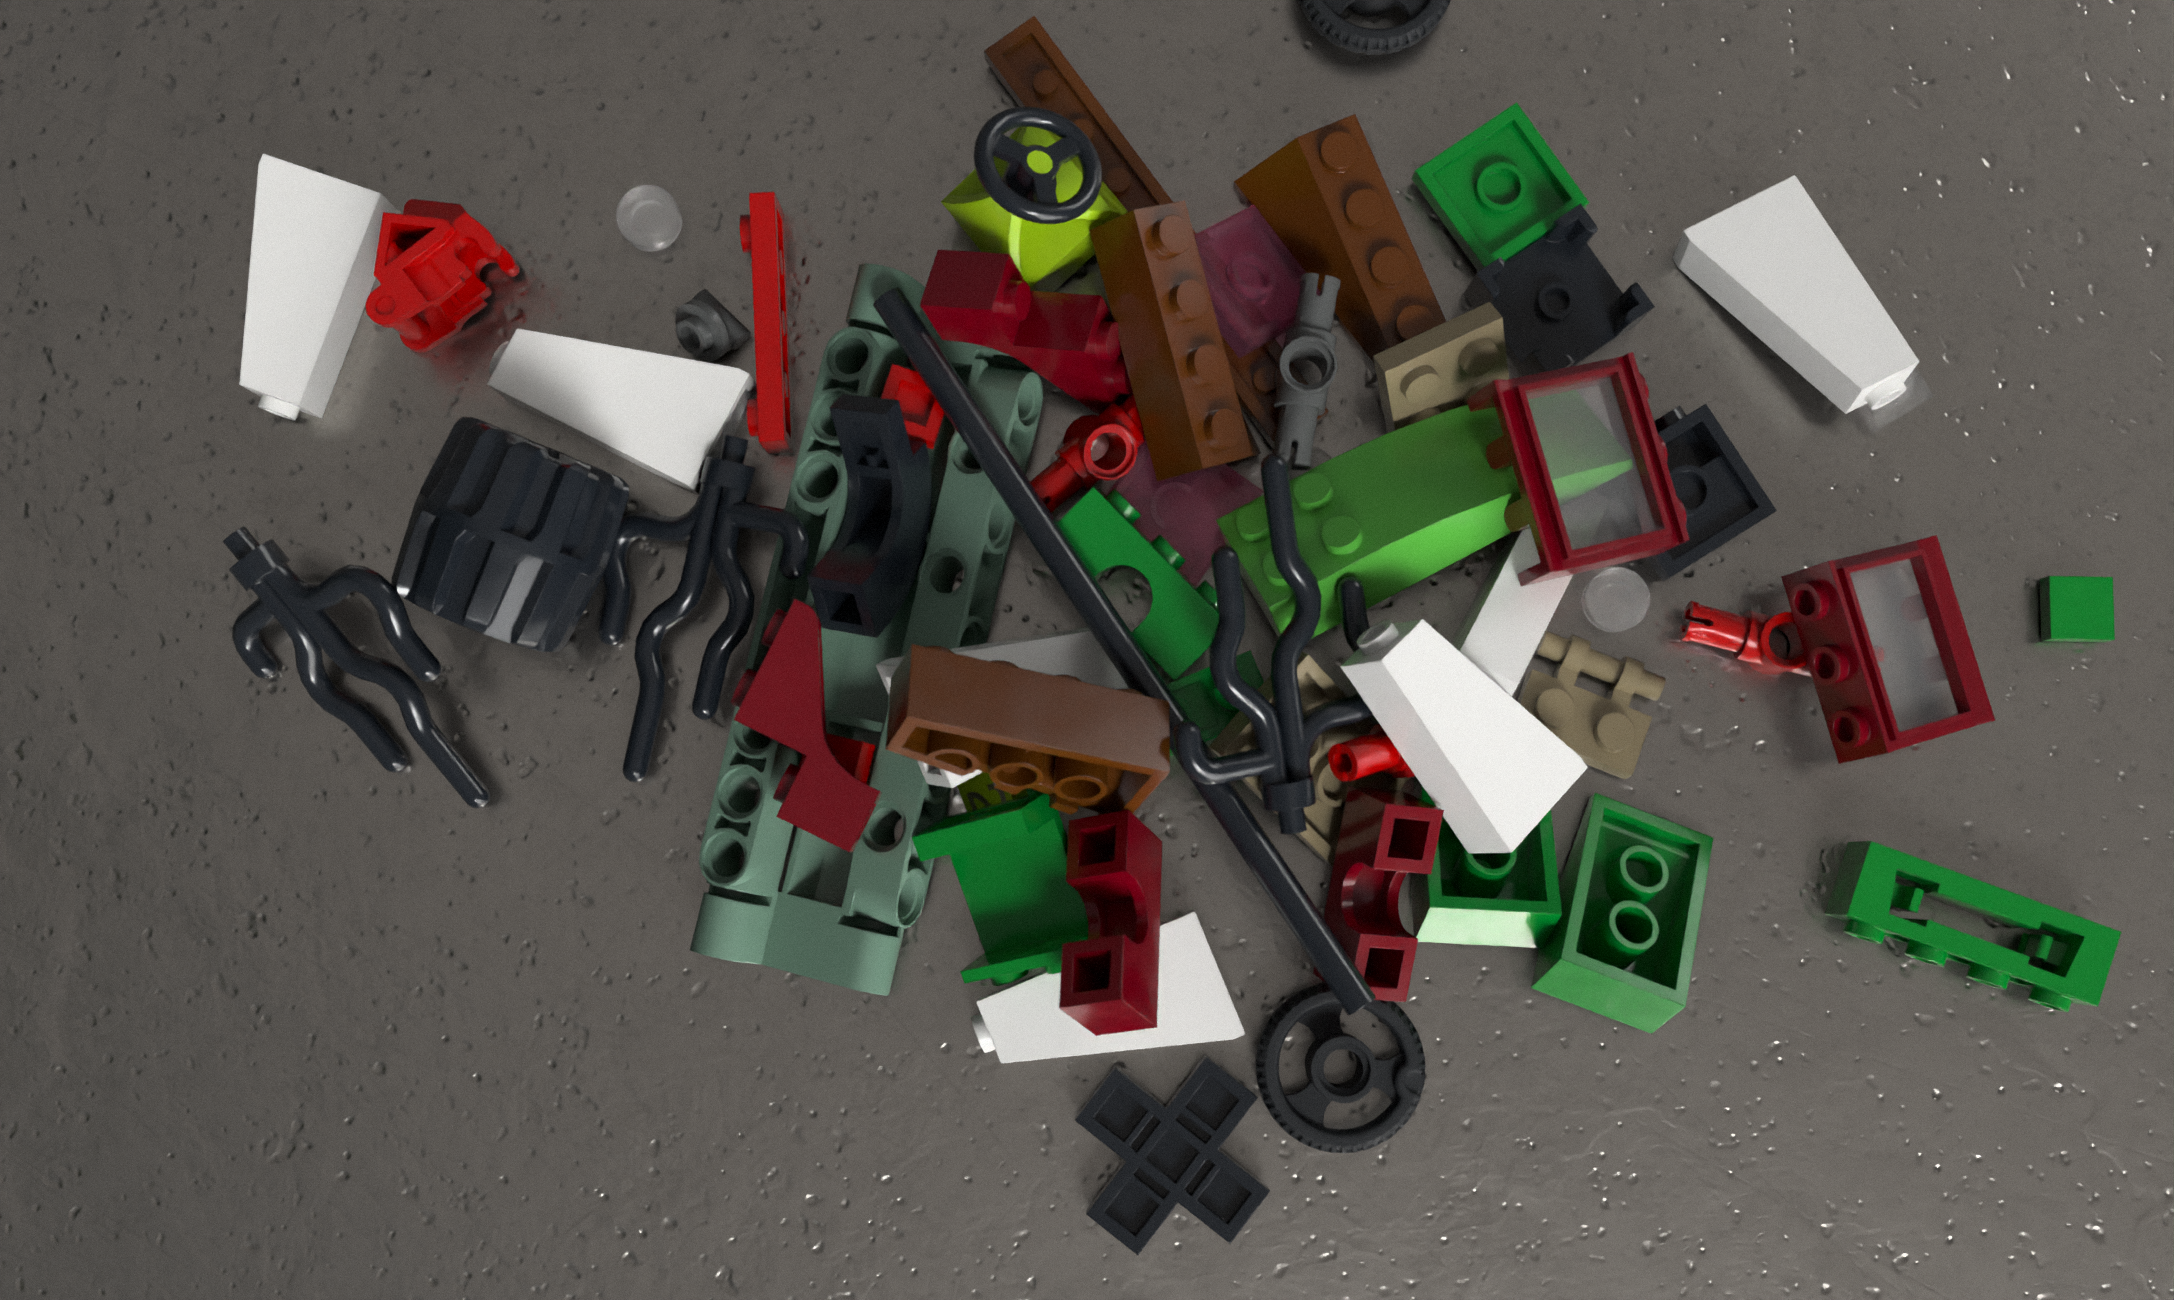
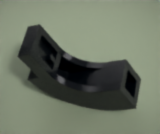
M842 394L830 407L847 469V509L841 531L835 543L807 575V579L822 628L877 638L904 603L923 557L931 512L932 488L929 455L926 442L909 440L899 400Z

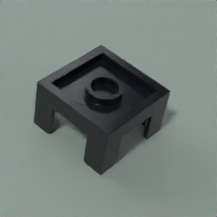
M1581 203L1554 221L1543 237L1506 262L1500 257L1477 272L1463 293L1474 309L1491 302L1503 317L1506 355L1521 376L1579 365L1634 328L1655 307L1641 286L1636 282L1622 293L1591 250L1588 243L1596 234L1598 228Z

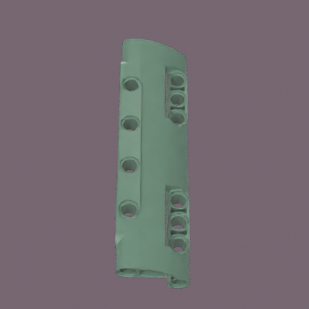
M864 263L859 265L845 320L848 327L836 332L828 341L824 350L785 510L795 514L806 527L809 536V555L804 574L795 580H789L782 575L780 561L784 543L782 537L778 535L745 671L751 668L758 672L770 649L762 645L761 641L770 620L778 608L788 612L794 599H797L809 605L819 618L807 575L835 543L844 522L848 503L847 469L830 407L842 394L881 398L892 364L905 368L908 358L873 306L874 302L881 295L893 288H900L1026 475L1043 402V387L1037 372L1016 358L998 350L972 343L942 340L920 306L925 286L910 275L897 269L878 264ZM867 359L865 366L860 370L863 362ZM911 363L910 370L916 371ZM946 414L944 415L933 450L927 448L932 488L930 522L923 557L904 603L877 638L822 628L827 734L876 745L866 784L881 791L882 795L853 852L839 848L797 827L782 892L778 891L793 825L776 817L782 803L774 800L773 796L789 764L792 763L799 767L802 753L775 740L770 743L769 737L735 721L734 718L739 710V707L736 706L700 849L699 865L703 876L707 879L706 883L710 884L708 892L703 893L690 951L723 960L761 964L862 992L889 995L904 929L911 927L921 914L935 860L933 858L920 862L912 837L945 817L951 788L927 784L917 760L886 750L889 695L876 664L886 659L905 656L912 644L923 647L941 646L953 649L986 643L1015 523V517ZM838 478L835 489L830 493L833 483ZM964 569V578L961 585L953 591L952 587L955 576ZM760 788V798L757 805L755 806V795L757 790ZM902 817L903 832L895 843L893 836L894 827ZM744 851V863L742 868L739 869V858Z

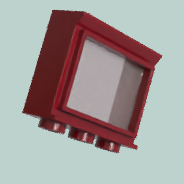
M1633 352L1621 357L1512 379H1496L1466 400L1470 412L1495 407L1503 435L1487 445L1486 458L1492 469L1513 467L1522 498L1506 507L1504 512L1505 523L1511 532L1531 528L1540 563L1517 574L1521 587L1655 556L1690 540L1686 528L1685 507L1676 495L1667 466V448L1664 440L1657 433L1648 403V385L1643 375L1639 373Z
M1937 535L1837 560L1826 561L1781 576L1839 764L1887 754L1901 748L1995 721Z

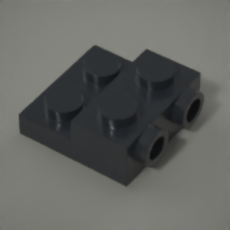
M1704 404L1686 415L1681 406H1678L1654 421L1657 433L1662 437L1667 448V466L1676 495L1685 507L1686 528L1690 538L1689 541L1665 552L1647 557L1662 581L1674 576L1777 511L1707 404ZM1624 473L1598 486L1596 494L1610 501L1606 509L1620 531L1622 532L1628 528L1633 536L1642 534Z

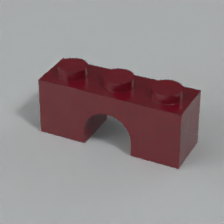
M1349 786L1323 918L1375 994L1376 998L1374 1000L1406 1002L1418 938L1408 933L1401 923L1398 910L1399 892L1408 872L1432 873L1444 810L1407 792ZM1314 965L1313 974L1325 982Z
M1130 810L1069 820L1066 882L1077 890L1084 902L1088 918V939L1062 944L1059 1009L1096 1036L1157 1028L1162 841Z

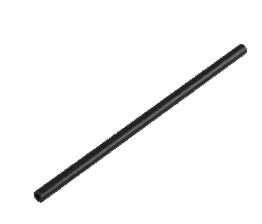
M893 288L887 291L874 302V308L1129 689L1137 690L1144 694V696L1170 701V750L1179 762L1173 737L1174 728L1182 720H1190L902 290L900 288ZM1202 738L1204 753L1210 758H1215ZM1187 774L1347 1015L1349 1016L1373 1001L1376 998L1375 994L1232 782L1203 784L1192 779Z

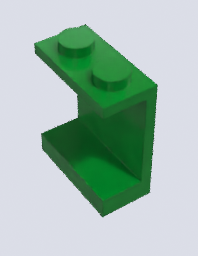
M1039 792L943 817L912 837L920 862L950 855L985 953L960 971L964 984L990 978L993 986L1005 985L1023 978L1029 973L1030 969L1045 967L1047 974L1061 973L1062 944L1088 939V918L1084 902L1077 890L1066 882L1068 837L1058 810L1049 807V795Z

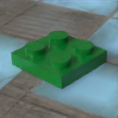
M1517 102L1416 169L1411 178L1478 272L1500 257L1506 262L1543 237L1553 222L1580 203L1584 209L1589 204L1585 195Z

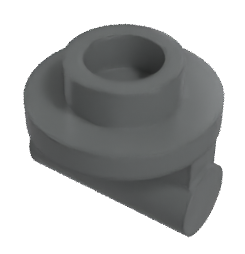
M707 289L701 290L692 300L681 305L676 312V334L680 344L686 351L705 361H714L723 356L727 351L740 348L751 335V332Z

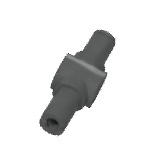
M1305 273L1299 278L1300 288L1293 328L1286 330L1283 352L1274 374L1276 388L1274 406L1280 411L1273 454L1280 455L1288 463L1291 447L1294 448L1292 470L1301 471L1311 469V456L1317 418L1325 414L1328 390L1338 369L1335 354L1337 338L1331 331L1337 293L1341 282L1336 277L1325 275L1324 283L1322 282L1320 296H1318L1316 290L1319 274ZM1297 360L1311 361L1319 368L1322 379L1313 385L1299 383L1292 377L1289 365Z

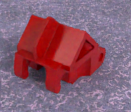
M411 199L405 203L403 214L383 212L374 268V276L381 285L369 294L366 300V312L370 319L378 325L394 328L399 332L403 344L412 351L418 353L428 352L462 331L464 323L488 305L485 299L491 295L492 291L480 278L481 269L486 264H499L500 269L509 277L516 276L520 268L514 257L497 242L495 237L483 225L471 217L461 204Z

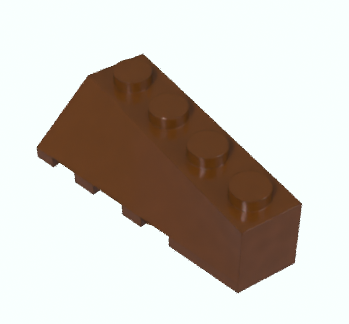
M1356 114L1295 138L1234 181L1233 185L1246 202L1250 201L1266 222L1265 227L1280 246L1283 245L1304 274H1319L1317 295L1321 291L1325 275L1333 276L1340 280L1341 285L1337 293L1335 313L1339 317L1338 322L1374 369V355L1447 322Z
M1185 201L1134 209L1089 230L1113 320L1118 323L1119 342L1157 482L1262 454L1240 409Z
M912 644L891 677L886 750L960 776L973 773L976 769L989 774L994 788L1014 795L1023 789L1031 788L1049 795V807L1070 815L1077 812L1079 806L1098 812V815L1123 810H1130L1134 813L1170 773V701L1144 696V694L1134 689L1123 688L1116 690L1085 683L1071 675H1049L1022 669L1008 661H986L959 655L941 646L923 647Z

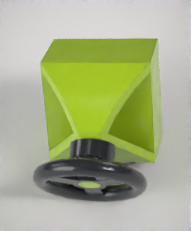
M1038 107L1010 108L999 112L989 119L981 128L975 141V169L941 201L981 252L1010 254L1024 281L1028 283L1030 291L1054 292L1095 254L1089 230L1128 212L1102 181L1101 162L1095 147L1087 135L1064 116ZM1017 128L1009 137L1003 135L1007 131Z

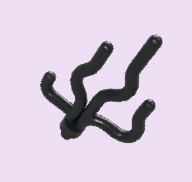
M723 435L719 457H705L700 483H702L696 503L688 512L674 517L651 512L631 513L622 518L608 564L603 574L606 597L598 636L604 644L616 645L623 638L630 608L632 585L626 558L631 543L640 537L662 541L689 540L681 580L677 590L671 597L656 606L644 619L636 637L634 659L639 676L640 689L623 764V775L631 782H639L646 778L659 724L666 683L660 655L662 640L668 630L686 618L699 603L706 585L711 558L716 574L726 589L729 598V608L725 620L710 637L702 657L692 703V712L701 720H708L715 716L730 655L748 633L754 616L755 595L749 577L737 556V541L740 528L744 527L774 533L782 537L784 544L780 571L785 578L789 580L798 579L804 574L809 555V536L802 521L795 514L782 508L746 502L747 496L751 491L755 468L744 465L748 440Z
M1270 454L1262 460L1260 471L1271 550L1276 568L1293 591L1295 598L1293 616L1279 636L1271 655V683L1275 709L1261 692L1245 682L1240 676L1236 665V655L1245 631V601L1237 552L1229 546H1221L1215 549L1211 558L1218 605V624L1209 648V669L1216 689L1228 703L1243 712L1251 721L1256 748L1210 758L1204 753L1199 726L1191 720H1182L1177 723L1174 728L1173 737L1180 766L1192 779L1203 784H1223L1260 775L1263 809L1277 811L1281 834H1296L1307 830L1304 808L1316 803L1314 779L1310 768V752L1315 740L1326 730L1358 722L1371 716L1373 713L1357 692L1355 695L1322 703L1303 714L1297 674L1298 659L1302 650L1313 636L1321 617L1322 595L1317 577L1301 556L1298 547L1287 463L1280 455ZM1347 576L1339 582L1337 593L1346 642L1355 653L1360 648L1357 644L1358 638L1370 626L1363 584L1358 578Z
M245 526L224 539L223 543L238 560L229 571L246 591L252 589L258 597L237 617L232 630V639L236 651L249 669L257 677L264 679L276 673L278 663L264 646L259 636V632L276 618L292 640L300 680L311 698L324 711L346 723L387 771L393 773L402 771L408 763L406 753L362 702L340 690L331 681L324 667L322 649L343 671L385 688L398 703L405 725L416 743L462 799L472 808L478 809L486 806L490 800L488 787L435 724L425 696L414 679L396 664L359 650L325 611L326 608L338 604L352 591L363 594L377 610L385 636L399 656L420 680L425 682L434 681L441 674V664L413 629L404 602L395 591L393 585L380 573L366 566L359 565L344 566L335 570L321 583L311 584L301 579L287 565L290 559L273 539L260 545Z

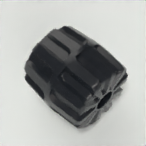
M460 417L454 423L415 501L391 577L392 585L395 591L407 601L463 627L524 648L541 652H560L570 639L604 574L629 497V485L619 476L570 457L553 448L536 443L521 435L478 418Z

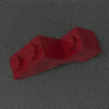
M938 249L920 306L942 340L972 343L1010 355L1097 414L1102 413L1113 403L1120 406L1127 399V395L1133 394L1119 342L1118 323L1114 322L1102 295L1030 291L1028 283L1024 281L1010 254Z
M794 599L788 612L777 609L765 630L761 644L770 649L758 672L748 668L736 687L731 704L739 707V710L734 720L806 755L801 768L792 763L789 764L777 786L773 799L782 803V806L776 817L839 848L853 852L882 792L851 775L841 765L830 747L826 731L822 625L817 614L809 605Z

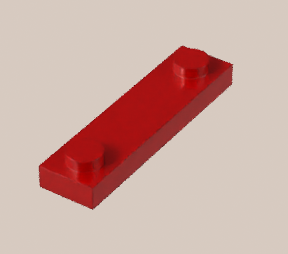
M775 192L749 193L750 214L740 215L742 250L744 253L751 252L757 384V398L747 400L748 430L751 437L759 436V443L768 454L793 453L783 209Z

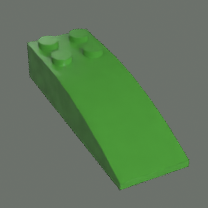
M1575 391L1528 400L1559 507L1632 469L1630 458ZM1468 405L1445 411L1382 435L1329 459L1289 481L1300 554L1317 577L1322 595L1321 617L1311 639L1341 623L1337 587L1343 578L1354 576L1362 582L1366 609L1511 533L1506 526L1504 512L1507 506L1520 500L1522 497L1513 467L1492 469L1486 458L1487 445L1503 435L1495 407L1470 412ZM1264 495L1220 517L1216 522L1226 546L1233 548L1237 552L1242 578L1279 637L1293 616L1295 598L1293 591L1276 568L1271 550Z

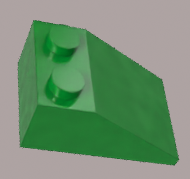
M1415 776L1414 796L1436 806ZM1551 809L1512 853L1468 854L1445 818L1442 817L1432 873H1411L1414 936L1418 938V942L1543 948L1562 915Z
M1594 793L1589 798L1559 884L1562 915L1543 948H1539L1531 988L1651 1034L1686 1007L1713 837Z

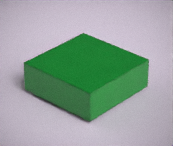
M2047 576L2041 578V641L2109 642L2115 640L2113 577Z

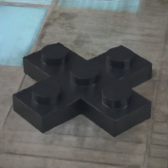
M1204 1055L1166 1106L1114 1066L1075 1117L1077 1123L1124 1159L1117 1171L1087 1208L1086 1215L1136 1255H1139L1179 1203L1231 1244L1270 1192L1265 1184L1220 1150V1147L1258 1099L1257 1095L1206 1055Z

